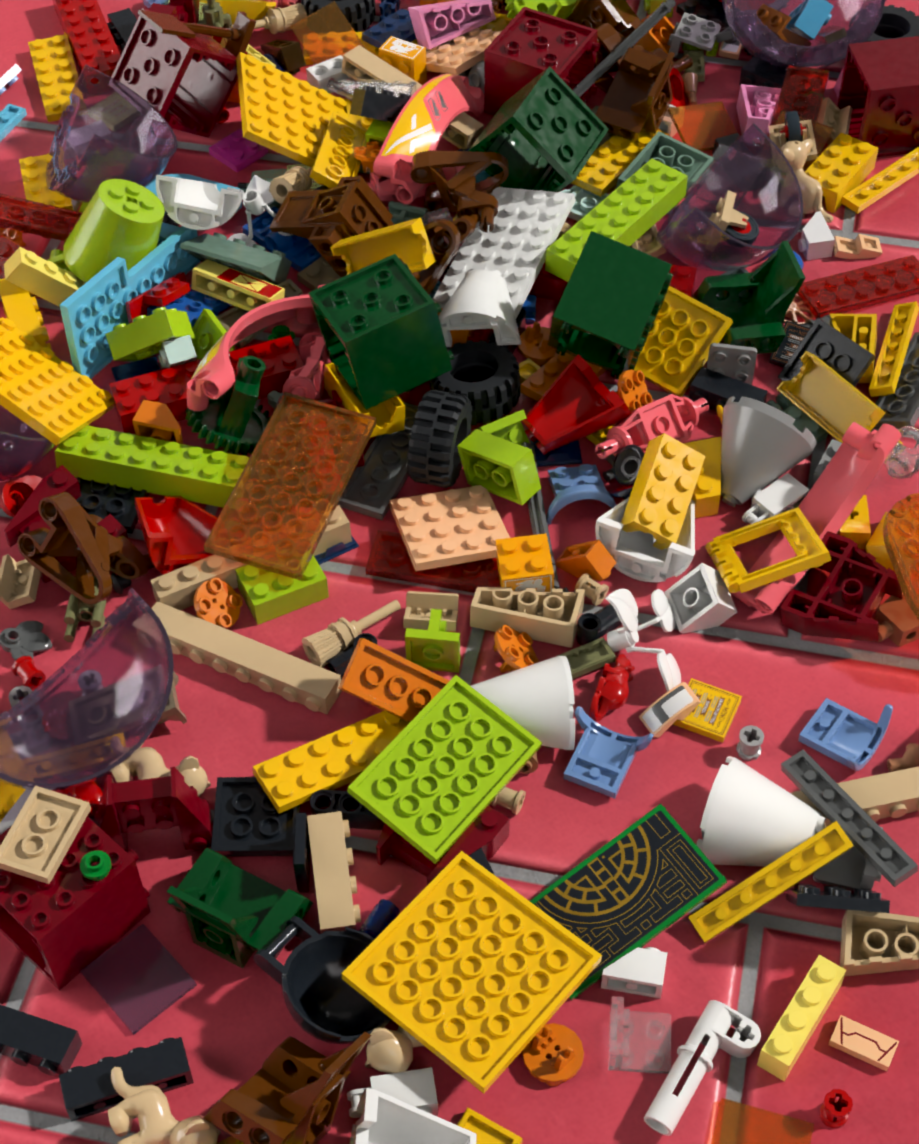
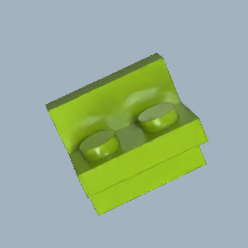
M205 308L192 328L195 336L192 339V343L197 355L196 360L203 359L213 345L227 332L214 313ZM235 346L230 347L229 351L236 350Z
M524 410L477 428L480 431L490 433L518 445H522L523 442L529 443L521 423L522 420L527 419Z
M431 609L428 630L406 628V659L427 670L459 673L460 633L446 632L447 621L442 620L441 609Z

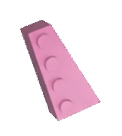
M455 0L408 7L417 43L429 50L496 20L491 0Z
M741 84L736 109L743 141L753 145L765 142L768 135V126L772 125L777 112L782 88Z

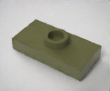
M684 50L683 56L689 55V58L691 57L693 61V66L684 70V74L687 72L695 73L698 75V82H704V50Z
M604 637L557 655L567 657L572 679L605 666V663L611 664L616 660V655Z

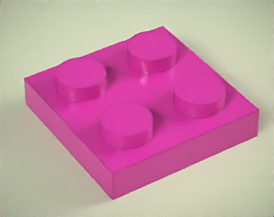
M238 129L210 146L209 154L235 172H239L268 154V148L244 138L242 130Z

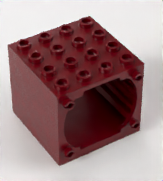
M523 7L484 50V112L494 116L503 103L549 66L573 90L596 68V52L600 48L598 46L600 43H597L598 30ZM595 83L579 97L584 103H586L591 95H596L597 87H594Z
M139 15L108 84L154 124L209 138L238 79L236 57L209 35L195 33V38L164 34Z
M919 36L848 44L837 107L839 109L847 106L853 108L848 135L878 147L877 157L908 154L919 147Z
M57 789V790L55 791V792H58V793L63 794L59 789ZM71 792L67 795L76 798ZM87 816L50 884L0 869V932L60 991L151 912L147 897L150 894L142 885L135 862L139 859L138 855L132 849L126 852ZM8 828L5 832H3L0 835V845L2 844L10 828ZM95 850L107 853L112 864L108 875L99 881L86 878L80 870L81 859L87 853ZM95 862L90 866H97L100 862Z

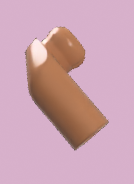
M910 743L906 746L907 750L902 758L888 759V771L894 772L917 767L919 765V745Z

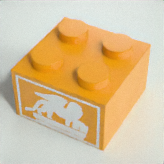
M390 36L379 48V58L423 86L427 82L426 47Z
M547 533L495 540L501 587L512 588L513 591L536 588V592H552V588H554V570Z

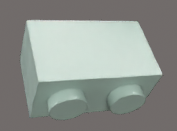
M190 335L162 342L158 355L162 369L192 362L197 359Z

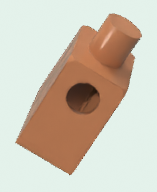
M905 585L904 597L902 599L891 595L877 609L874 620L879 621L878 642L889 638L897 646L901 647L919 639V598Z

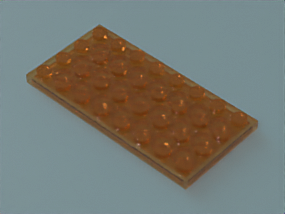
M284 392L204 544L205 552L301 580L377 424L376 417Z

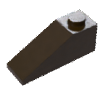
M277 39L260 45L264 53L281 71L294 74L299 72L301 67L306 66L299 42Z

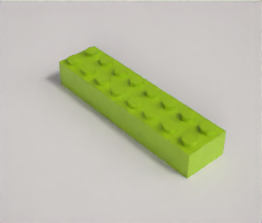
M651 158L546 249L545 271L568 282L591 231L630 247L686 197L688 175Z
M89 425L61 442L55 450L56 467L58 468L63 465L75 478L80 477L84 480H94V482L103 484L110 483L113 486L117 484L118 487L128 489L133 487V490L138 491L144 489L148 493L163 496H181L188 501L242 512L251 498V466L255 463L259 467L258 459Z

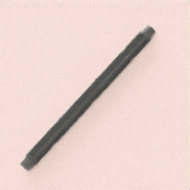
M674 0L662 2L658 9L573 89L574 93L580 97L625 54L629 47L632 48L667 13H670L676 2Z

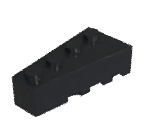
M364 85L363 89H354L350 114L394 123L403 107L411 98V95L399 93L398 97L393 96V91L381 89V93H377L375 87Z

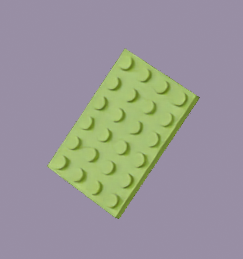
M455 675L348 786L347 792L436 864L538 751L542 742Z

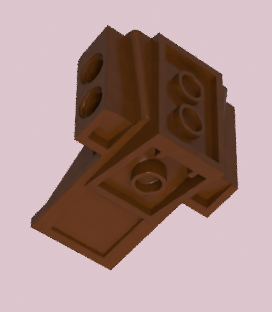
M577 0L573 12L566 18L568 21L593 29L608 23L625 38L642 24L625 0Z
M630 47L627 49L618 66L615 78L601 106L598 107L595 113L609 129L608 133L635 142L639 138L641 129L656 134L673 99L669 74L674 64L672 60L675 53L670 52L668 57L661 58Z
M361 176L342 177L336 187L326 190L289 191L269 229L272 232H285L307 238L340 277H344L347 274L346 262L342 260L341 256H333L330 247L341 239L394 225V223L391 221L392 214Z
M364 1032L352 1045L328 1057L289 1036L276 1047L265 1060L262 1068L238 1090H229L216 1102L204 1119L244 1144H317L331 1129L344 1082L351 1073L348 1069L372 1035Z

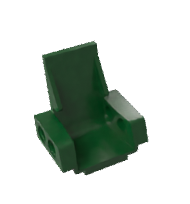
M782 241L777 251L754 272L708 276L703 280L694 295L697 301L732 319L733 324L719 344L754 347L757 349V354L772 353L777 351L786 336L782 326L786 311L806 278L789 242Z
M209 848L203 851L177 888L170 886L167 890L171 896L167 901L174 910L186 914L193 943L242 969L255 951L264 950L287 927L286 923L292 916L303 919L313 904L311 900L291 889L284 891L233 865L232 861ZM281 949V950L279 951V953L274 957L275 959L278 957V955L280 954V952L282 951V949Z

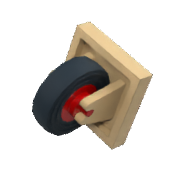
M790 111L785 113L784 124L768 126L774 166L777 165L776 157L779 150L788 141L802 142L805 139H811L813 147L807 155L806 161L817 159V149L811 120L800 121L797 111Z
M728 190L724 198L720 197L716 206V214L712 212L707 225L710 227H708L705 233L704 240L707 241L705 250L711 253L714 252L720 240H724L733 246L748 247L754 243L759 234V226L750 215L733 209L736 193Z

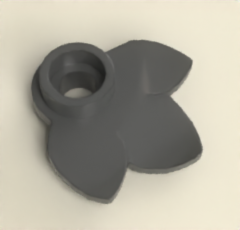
M24 621L16 628H7L0 633V645L5 651L11 653L15 661L22 656H31L33 659V653L52 648V642L49 637L41 632L43 624L38 621Z

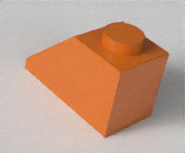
M600 540L567 546L555 560L556 567L580 579L583 574L588 573L591 575V579L594 581L598 580L599 582L610 576V570L616 564V561Z

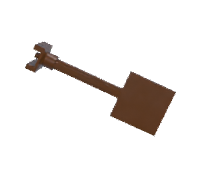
M145 10L138 11L142 18L164 34L195 38V33L227 38L228 41L225 49L235 57L240 52L245 54L256 24L255 20L246 17L247 14L238 11L232 28L182 23L170 14Z

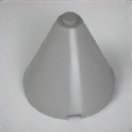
M743 396L739 402H733L735 397H730L723 407L721 496L724 503L733 507L736 504L742 505L753 497L757 491L764 489L811 455L817 444L814 435L806 427L801 432L793 425L795 419L771 405Z

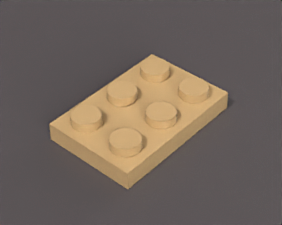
M35 785L0 845V869L50 884L91 810L90 803Z

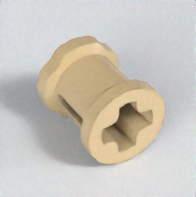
M585 573L577 581L574 592L576 589H585V596L591 599L592 603L597 606L605 599L609 587L606 584H599L591 579V575Z
M504 787L490 805L505 807L517 815L524 803L526 792L523 790L518 792Z

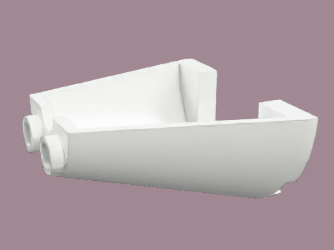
M156 175L157 196L168 213L167 215L176 223L189 229L208 230L221 226L236 213L243 199L244 190L228 187L227 189L221 188V191H219L217 184Z
M495 269L490 271L470 270L466 272L464 279L438 316L446 347L452 346L450 330L493 329L497 345H521L507 283L501 277V272Z
M629 497L597 519L595 526L596 539L602 542L616 561L614 567L633 579L644 582H664L667 578L677 577L689 567L695 555V501L693 500L690 501L677 543L672 542L670 547L663 550L653 547L656 539L650 533H643L641 531L627 533L622 530L624 524L621 523Z
M556 656L471 685L482 696L542 742L541 746L574 750L575 718H573V705L575 701L572 675L566 656Z
M728 756L725 762L729 764L721 765L710 791L700 825L703 840L698 839L697 846L713 865L767 866L814 836L815 833L823 830L826 817H823L820 812L739 759Z
M366 1088L357 1107V1113H362V1115L356 1121V1124H353L350 1144H476L477 1134L378 1090Z

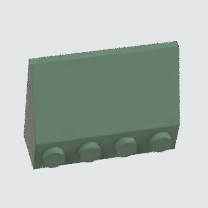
M658 131L619 176L616 189L652 158L688 175L687 194L712 164L714 157Z
M214 232V235L205 233L180 244L179 248L202 262L209 259L274 285L286 281L292 264L283 252L273 250V253H270L263 246L253 244V247L246 245L245 241L236 238L233 241L226 240L227 236Z

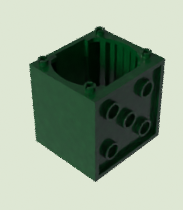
M549 66L503 103L468 151L495 152L506 157L509 162V175L507 180L500 184L503 188L559 192L576 179L609 129ZM492 163L485 171L492 177L501 173L503 168L498 164Z
M591 231L553 315L548 345L556 348L555 352L557 354L561 352V356H565V353L576 357L579 354L585 361L612 372L611 376L614 378L616 375V379H619L623 371L634 370L640 352L643 350L649 331H651L658 310L661 309L673 274L669 272L672 264Z
M396 254L308 293L329 359L334 363L336 369L366 410L452 370L450 361L454 360V356L450 350L447 351L438 313L442 312L438 302L435 303L411 274L406 263L403 264Z

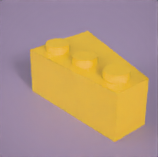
M830 314V326L875 355L877 314ZM875 359L858 383H871Z
M721 437L683 443L705 455L691 500L695 501V518L717 515L721 496Z

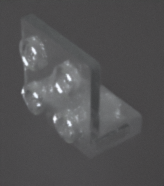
M612 996L609 1023L608 1070L668 1074L671 1070V1015L669 1013L630 1011V1009H624V997Z

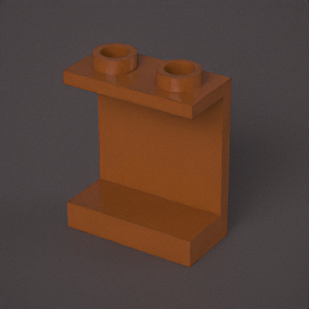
M762 4L750 21L773 48L800 60L812 43L808 39L785 29L792 19L790 16Z

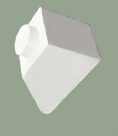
M821 211L816 212L802 229L801 239L798 240L799 251L803 252L806 260L832 257L835 239Z
M637 947L603 969L601 988L661 999L667 952H662L654 947Z

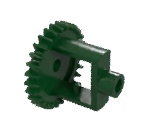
M254 356L239 358L234 370L235 382L224 395L215 400L209 398V407L203 411H193L187 407L185 411V419L188 420L187 425L192 427V432L199 433V439L206 438L205 443H214L215 449L223 447L225 453L230 449L236 455L238 451L243 456H246L248 452L252 456H255L256 452L262 454V438L264 434H267L270 419H273L272 416H269L268 410L262 413L263 405L254 407L259 395L260 381L266 368L265 363Z

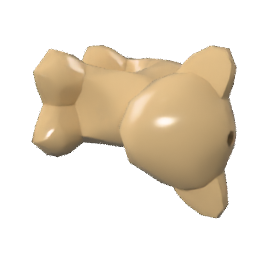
M805 139L802 142L788 141L781 147L776 157L777 165L788 174L783 190L772 194L769 198L772 205L786 207L792 198L794 204L790 209L791 216L803 219L805 214L821 211L825 221L831 223L833 216L825 212L822 207L823 191L821 184L803 171L807 155L813 147V141L811 139Z
M119 737L112 739V750L117 757L122 759L110 766L117 783L133 781L135 776H138L139 780L171 776L170 770L165 766L161 754L154 748L143 747L127 750L124 748ZM193 756L185 757L175 767L184 776V782L189 787L193 786L197 790L198 797L206 788L211 786L205 770L199 765L198 758Z
M398 1026L397 1031L387 1030L386 1028H374L366 1048L367 1061L365 1067H373L385 1073L405 1072L413 1060V1048L424 1045L400 1026Z
M114 1067L111 1070L113 1087L124 1100L108 1109L110 1125L119 1137L125 1136L130 1132L133 1119L138 1118L140 1128L138 1133L122 1139L117 1144H217L218 1135L221 1134V1131L214 1124L204 1119V1116H192L178 1121L171 1114L167 1097L159 1087L155 1085H128L123 1077L121 1067Z

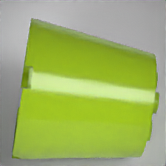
M109 179L102 182L64 243L62 257L66 266L85 283L117 257L126 260L127 271H129L157 247L165 213L160 199L147 188L128 180Z

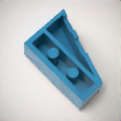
M804 0L789 14L792 19L785 29L808 40H814L821 27L825 26L831 19L832 15L830 12L834 6L826 0Z

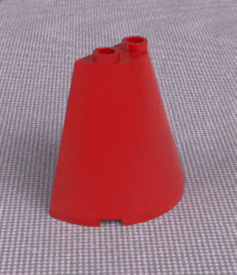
M578 354L526 415L527 419L522 420V422L528 428L524 432L533 443L538 440L535 445L545 455L552 450L620 423L631 414V411L614 391L610 392L599 380L590 365Z
M164 496L160 503H153L151 497L135 498V507L150 560L163 575L235 547L241 541V531L181 496Z

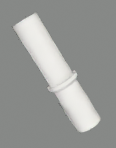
M710 1000L685 1045L678 1047V1057L645 1114V1123L660 1134L672 1135L705 1073L713 1069L712 1060L718 1049L720 1048L737 1058L750 1056L761 1038L758 1025L726 1004ZM731 1025L737 1028L732 1038L726 1035ZM740 1035L746 1037L745 1042L739 1039ZM701 1043L705 1048L677 1097L672 1093Z

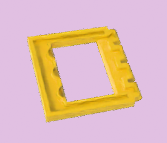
M799 507L717 536L705 546L731 593L738 591L743 593L809 568L820 567L824 563L831 561L829 551ZM781 530L797 556L748 574L733 547Z

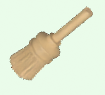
M297 3L285 8L268 9L266 16L261 20H256L254 29L264 27L269 29L272 34L283 33L287 30H303L308 22L304 6L301 3Z
M294 166L286 171L284 175L273 178L269 186V192L275 201L282 204L289 191L309 190L312 185V178L309 177L312 168L310 167L306 170L302 166Z
M394 600L357 622L355 620L349 622L343 617L339 618L337 622L329 624L327 629L302 639L305 654L312 664L323 668L327 665V660L353 645L355 638L362 634V630L401 609L400 603Z

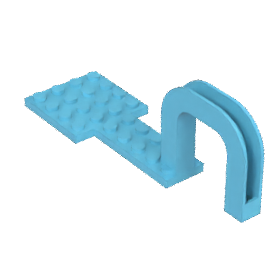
M189 174L163 175L217 184L219 191H221V188L227 189L228 187L240 189ZM156 177L140 184L157 196ZM162 222L157 247L129 271H127L126 260L117 257L60 304L72 366L75 371L92 379L113 360L105 334L113 331V327L116 325L129 324L126 302L179 272H184L186 275L201 262L179 248L181 243L198 237L197 230L184 226L177 227Z

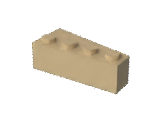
M477 587L470 607V627L496 632L503 625H508L520 633L526 632L532 640L572 648L577 632L578 620L583 612L585 589H576L575 592H563V589L552 588V592H536V588L513 591L512 588Z
M341 811L308 815L307 822L321 934L325 931H344L345 927L356 930V923L361 922L359 904L353 905L352 894L358 892L356 876L349 875L348 866L354 865L352 847L346 848L345 838L350 837L349 821L342 820Z
M846 910L842 919L840 967L846 969L845 976L919 969V917Z

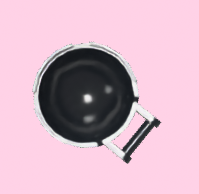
M292 916L286 923L287 927L264 950H258L253 956L255 963L282 986L286 1006L294 1021L305 1032L316 1039L333 1044L354 1043L364 1032L371 1034L374 1028H384L392 1020L342 980L341 973L375 940L367 933L345 927L344 931H325L322 934H318L302 919ZM296 936L302 943L292 951L285 964L282 965L274 957Z

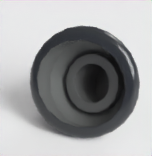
M631 444L623 447L614 459V477L621 485L631 486L635 483L644 457V451L639 446Z

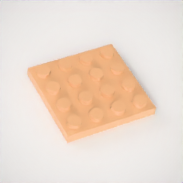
M476 28L430 50L426 49L427 71L454 75L461 74L484 60V50L502 31L497 32L492 31V29L481 30Z
M481 485L390 500V510L415 571L496 558L495 540L510 538L488 490Z

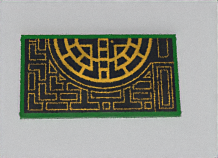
M659 804L530 900V902L602 955L601 962L569 997L572 1001L602 978L604 968L637 947L642 948L725 885L727 880L668 813L666 808Z

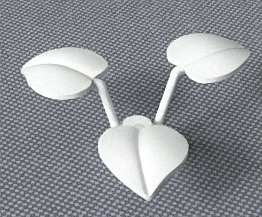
M254 175L243 195L249 235L247 237L244 233H237L230 236L227 240L240 239L245 241L246 245L250 247L256 244L255 241L251 240L253 238L251 214L260 215L266 210L273 218L276 216L268 207L275 200L269 192L270 182ZM278 232L279 234L284 236L292 235L285 232Z
M618 589L610 593L605 599L613 606L623 627L607 633V642L612 651L616 652L626 649L627 653H656L658 667L667 692L680 684V669L671 653L666 654L663 649L634 647L635 643L639 641L638 631L659 621L664 632L674 630L676 625L674 612L664 592L660 589L652 592L651 603L657 617L639 626L637 619L638 606L632 593L627 589Z

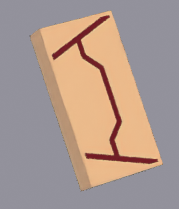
M840 1015L828 1045L887 1072L899 1041Z

